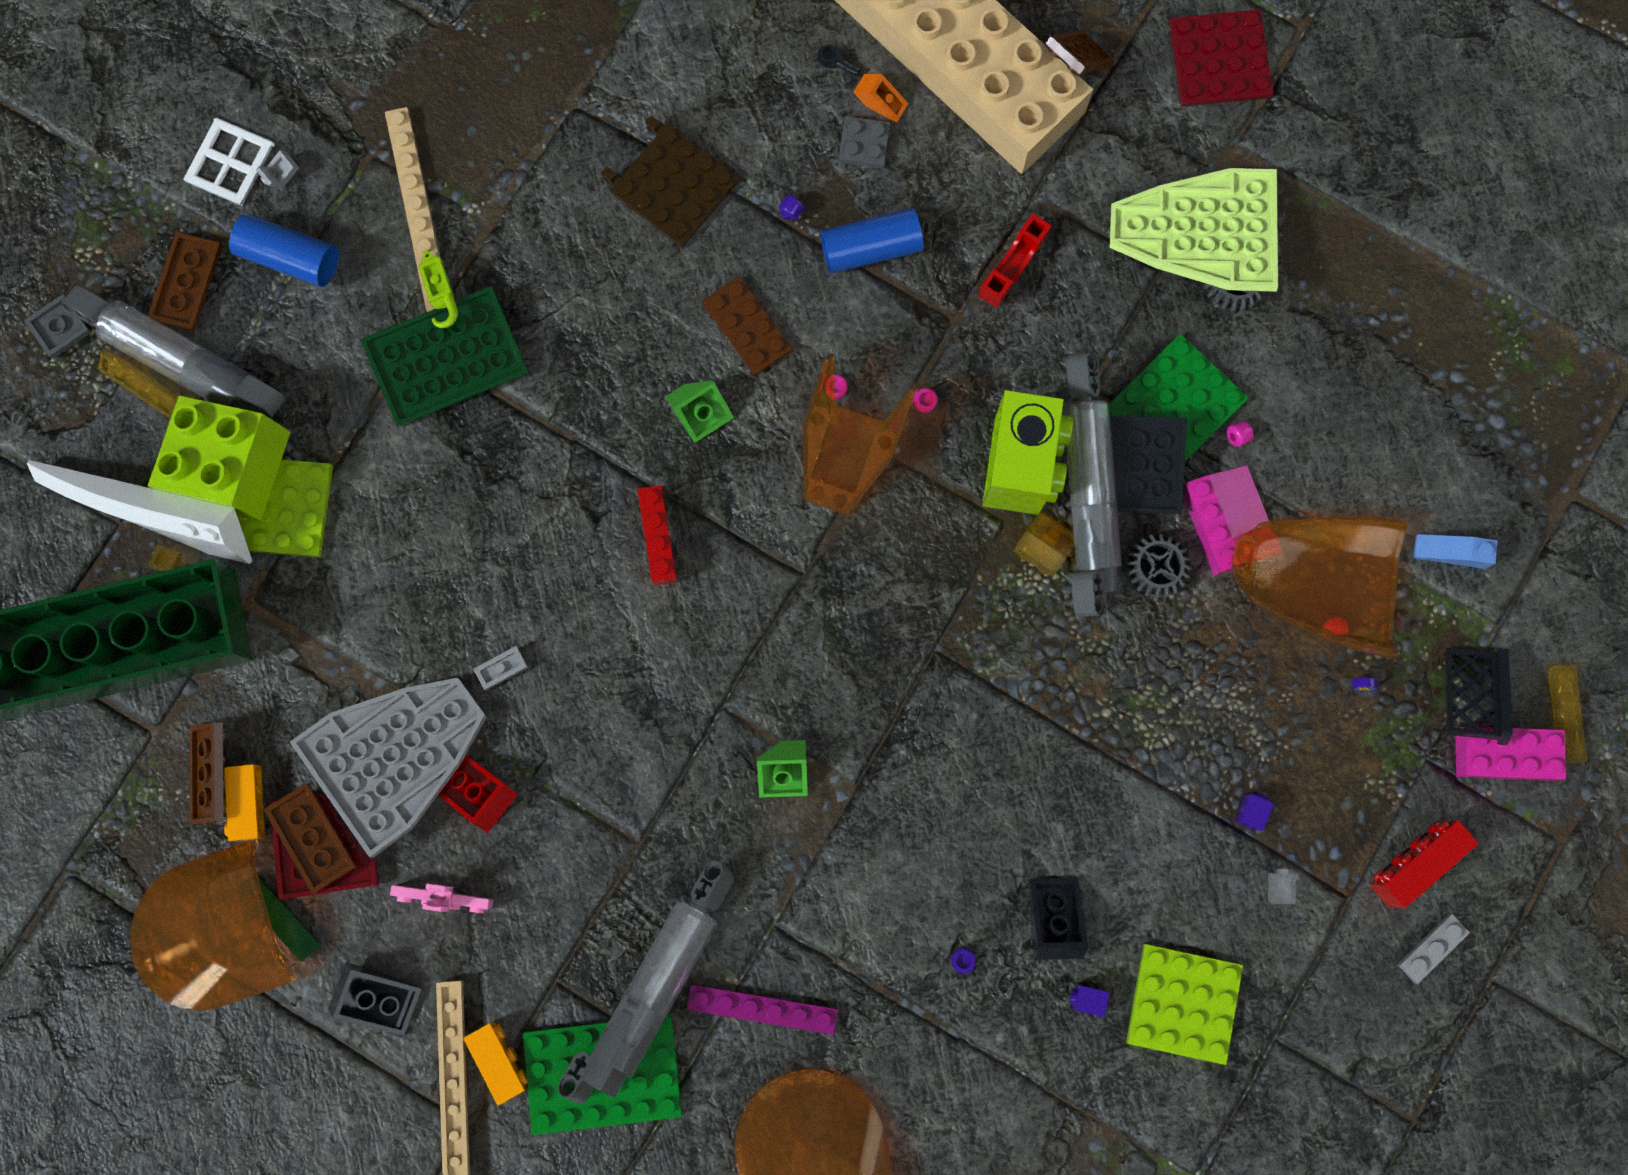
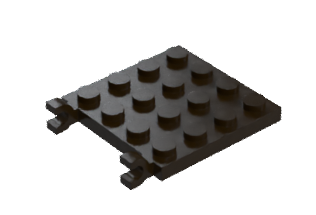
M650 115L645 124L647 125L646 129L656 135L653 141L621 178L609 167H606L601 175L603 180L612 186L610 193L682 249L740 179L739 176L670 123L663 127Z

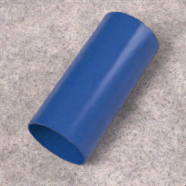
M914 208L820 230L822 248L830 274L924 250L922 231Z
M249 213L242 214L236 220L230 234L229 249L233 255L313 285L325 287L331 281L336 271L339 259V251L336 245Z

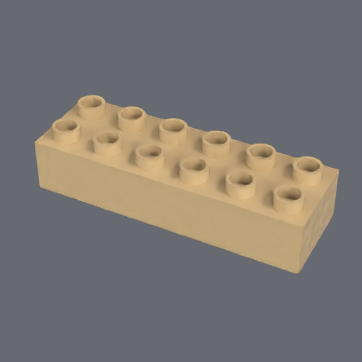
M835 0L1020 174H1023L1086 112L1093 89L1082 78L1072 73L1061 59L1054 57L1046 45L996 0Z

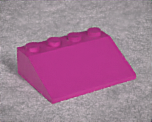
M1247 465L1207 475L1183 485L1184 501L1214 577L1282 553Z

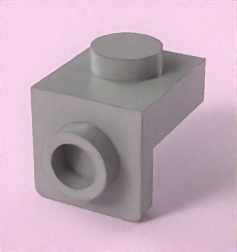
M280 150L267 167L258 166L256 171L267 186L284 188L299 167L286 151Z

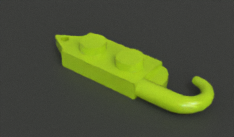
M425 250L422 262L418 265L429 302L437 309L447 307L449 317L445 321L439 322L436 318H432V322L438 328H447L453 325L458 317L454 294L442 259Z

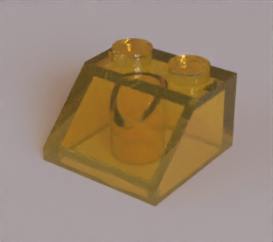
M1041 510L1013 552L1018 554L1021 559L1037 567L1041 573L1053 578L1074 548V532Z

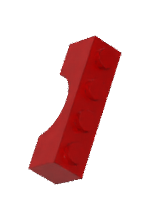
M1032 213L1019 231L1007 254L998 266L993 268L980 287L978 297L998 309L1048 237L1052 225Z
M662 486L638 488L652 583L654 586L678 583Z

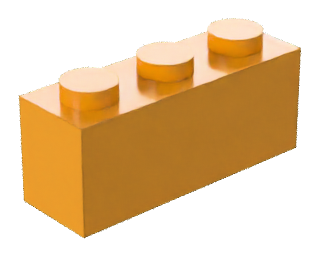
M251 764L224 767L223 778L225 780L226 798L223 799V803L226 808L225 812H227L224 832L226 837H228V841L264 839L265 821L261 766Z
M495 1021L463 1039L497 1106L528 1089L527 1083L529 1081L523 1069L519 1070L515 1062L517 1055L511 1046L508 1047L504 1040L506 1034L500 1024L496 1025Z

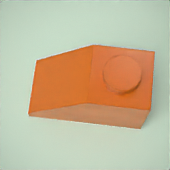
M864 74L853 91L866 107L894 122H898L909 104L882 74Z

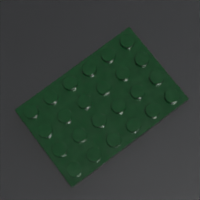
M492 286L455 300L458 317L454 324L447 328H438L433 324L432 318L443 322L449 317L447 307L443 309L436 308L360 339L397 427L529 374Z

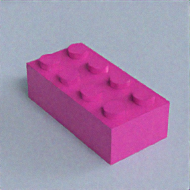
M1481 727L1485 731H1493V727ZM1513 728V734L1508 745H1498L1497 740L1456 736V777L1542 781L1566 780L1565 730Z

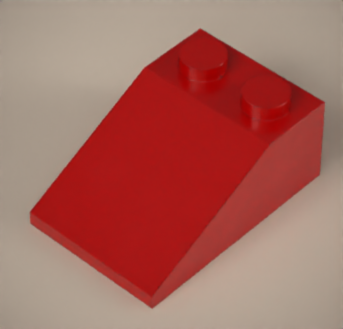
M467 754L461 765L438 794L445 802L486 833L492 829L518 795V793Z

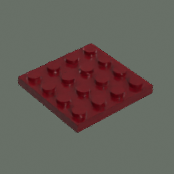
M1261 9L1170 18L1169 27L1181 107L1267 99L1273 96Z
M326 794L316 796L355 861L357 868L319 892L312 894L272 825L279 900L379 885L376 856L371 859Z

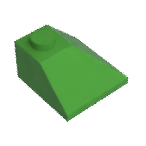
M713 380L684 384L665 396L694 443L734 418Z
M806 740L780 741L757 757L759 798L808 796Z

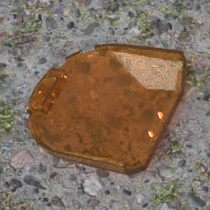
M249 840L172 868L160 876L141 898L131 926L130 943L132 957L144 983L153 993L167 1003L189 1010L215 1009L297 981L296 977L287 968L279 951L260 888L254 861L256 840Z
M795 1070L774 1078L752 1097L739 1121L735 1139V1158L738 1175H893L882 1122L873 1103L853 1082L826 1070Z

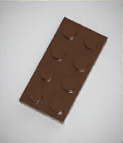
M1083 30L1051 36L1045 43L1051 48L1049 50L1050 53L1058 59L1062 58L1067 63V68L1076 75L1108 68L1115 61L1109 53Z
M175 232L147 318L154 322L195 332L223 245L220 242Z
M740 276L701 301L703 307L754 377L792 352V347Z
M222 722L190 727V824L224 821L223 816L226 808L223 803V791L225 789V780L223 778V766L225 764L223 741L225 739V732Z
M305 783L264 809L312 894L319 892L357 868L355 861L309 783Z

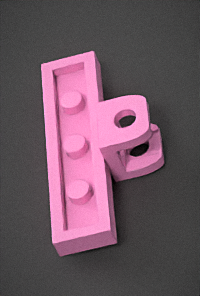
M426 883L425 889L392 885L390 895L397 896V901L412 903V899L421 900L422 909L439 912H449L450 909L460 910V906L470 907L469 912L484 913L485 909H492L494 900L453 893L454 887L431 883Z

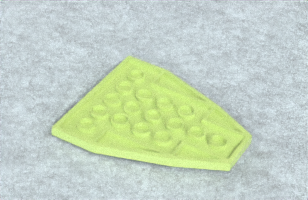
M1228 168L1159 185L1111 204L1110 248L1154 268L1226 290L1277 292V169Z

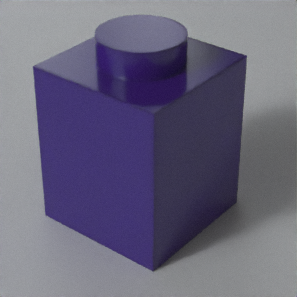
M1256 791L1253 794H1245L1235 822L1256 831H1263L1274 803L1267 801L1268 796Z
M1076 984V989H1071L1069 1003L1072 1004L1071 1008L1073 1010L1104 1017L1109 992Z

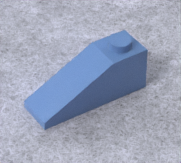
M1417 534L1415 536L1413 558L1485 569L1496 563L1498 540L1466 536Z

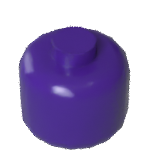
M788 194L779 204L780 215L785 220H797L805 209L803 203L791 194Z

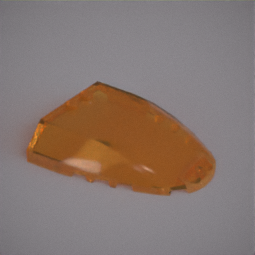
M1332 515L1329 518L1309 516L1306 519L1295 520L1284 518L1260 523L1246 534L1244 533L1238 540L1232 555L1233 575L1240 589L1257 605L1308 633L1338 645L1390 659H1396L1399 655V650L1395 649L1392 634L1398 559L1406 530L1409 527V521L1356 515L1353 518H1339L1338 515Z

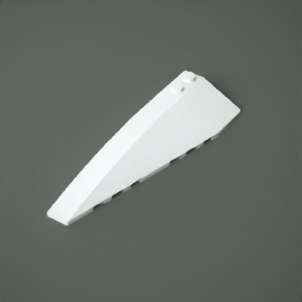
M29 460L27 462L34 481L67 498L135 523L207 554L247 564L252 562L233 507Z

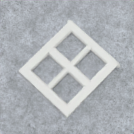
M214 118V122L183 180L242 206L259 175L256 169L258 166L264 165L275 143L224 120ZM221 130L238 137L229 155L212 149ZM244 140L261 147L252 165L235 159ZM207 157L223 164L214 183L197 176ZM230 167L247 174L237 193L220 186Z

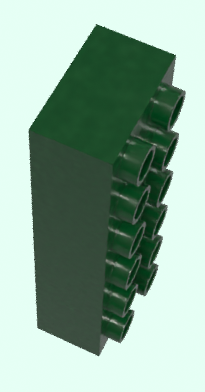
M214 558L0 610V722L253 661L235 568Z

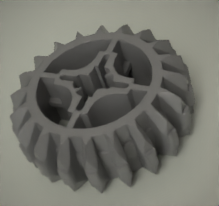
M1209 284L1204 286L1205 290H1211L1207 295L1208 298H1216L1213 302L1214 305L1221 302L1222 310L1230 306L1231 312H1234L1237 307L1240 311H1244L1246 306L1252 308L1254 302L1258 303L1261 300V295H1264L1266 292L1226 290ZM1231 292H1237V293H1239L1240 295H1233V294H1230V293H1231Z
M1159 534L1157 540L1153 535L1148 536V541L1141 538L1139 540L1140 545L1134 544L1132 547L1135 552H1129L1127 555L1132 560L1127 561L1126 566L1133 568L1127 571V576L1134 575L1135 577L1130 583L1133 585L1138 582L1140 585L1136 590L1140 592L1145 588V596L1147 597L1152 591L1156 599L1160 597L1161 593L1164 598L1169 597V591L1175 595L1178 593V588L1182 589L1185 586L1182 580L1187 581L1190 578L1185 572L1190 571L1192 567L1185 565V563L1189 562L1191 557H1183L1187 549L1179 550L1177 548L1181 544L1180 541L1173 545L1171 543L1172 536H1168L1165 541L1163 534ZM1158 548L1166 552L1162 556H1157L1154 553L1150 554L1147 550ZM1141 557L1148 567V572L1145 576L1140 566ZM1171 557L1174 558L1176 563V575L1169 565ZM1165 558L1164 562L1162 563L1163 566L1161 567V569L1157 570L1154 574H1152V572L1155 570L1154 566ZM1158 576L1164 580L1167 578L1170 583L1156 584L1151 582V580Z

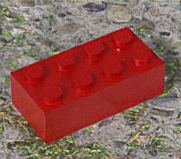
M1459 820L1435 821L1427 828L1428 833L1422 838L1419 836L1409 844V850L1404 854L1400 852L1391 859L1392 864L1386 870L1382 868L1373 875L1374 880L1369 885L1388 907L1405 909L1479 844Z

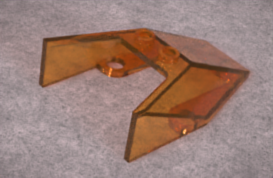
M829 353L824 358L803 423L804 500L845 515L850 514L893 458L919 383L915 382L887 419L880 420L842 407L836 403L835 354Z

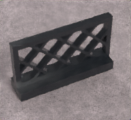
M1446 648L1447 735L1497 740L1498 745H1508L1513 734L1509 649L1498 648L1497 653ZM1451 657H1461L1466 663L1459 668L1451 661ZM1479 659L1490 660V667L1484 670L1476 661ZM1469 666L1479 673L1474 679H1471L1463 672ZM1457 675L1467 683L1461 688L1452 682V679ZM1482 678H1485L1491 684V687L1486 691L1476 683ZM1472 687L1480 696L1472 700L1464 691ZM1457 696H1460L1467 703L1462 709H1459L1453 703V699ZM1483 698L1492 705V708L1487 712L1477 704ZM1471 707L1481 715L1475 721L1465 714ZM1460 717L1468 726L1466 728L1453 727V721ZM1485 719L1493 726V731H1485L1478 724Z

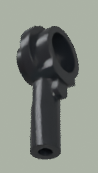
M825 45L818 50L817 60L820 65L826 68L837 66L857 77L860 68L841 58L840 52H838L836 47Z

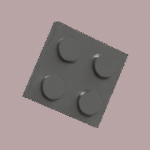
M845 116L838 163L884 169L890 122Z
M64 294L24 320L44 351L52 359L92 333L83 320L63 308L61 302L66 297Z

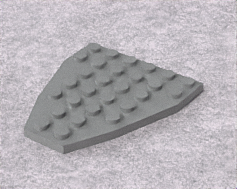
M458 678L402 688L331 712L291 740L290 743L367 855L372 859L415 827L461 765L483 725L486 715Z

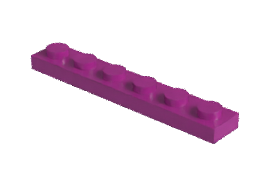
M691 984L687 1010L832 1035H834L838 1009L695 984Z

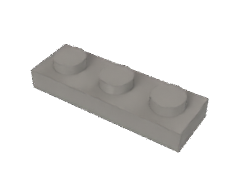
M1448 914L1397 965L1414 983L1418 984L1470 932L1453 914Z

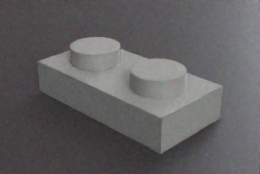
M514 646L473 670L483 689L487 691L529 667L518 647Z

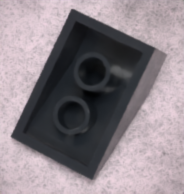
M1078 878L1029 879L1031 938L1034 960L1084 959L1088 948Z
M346 962L328 1010L332 1018L404 1036L422 988L373 969Z

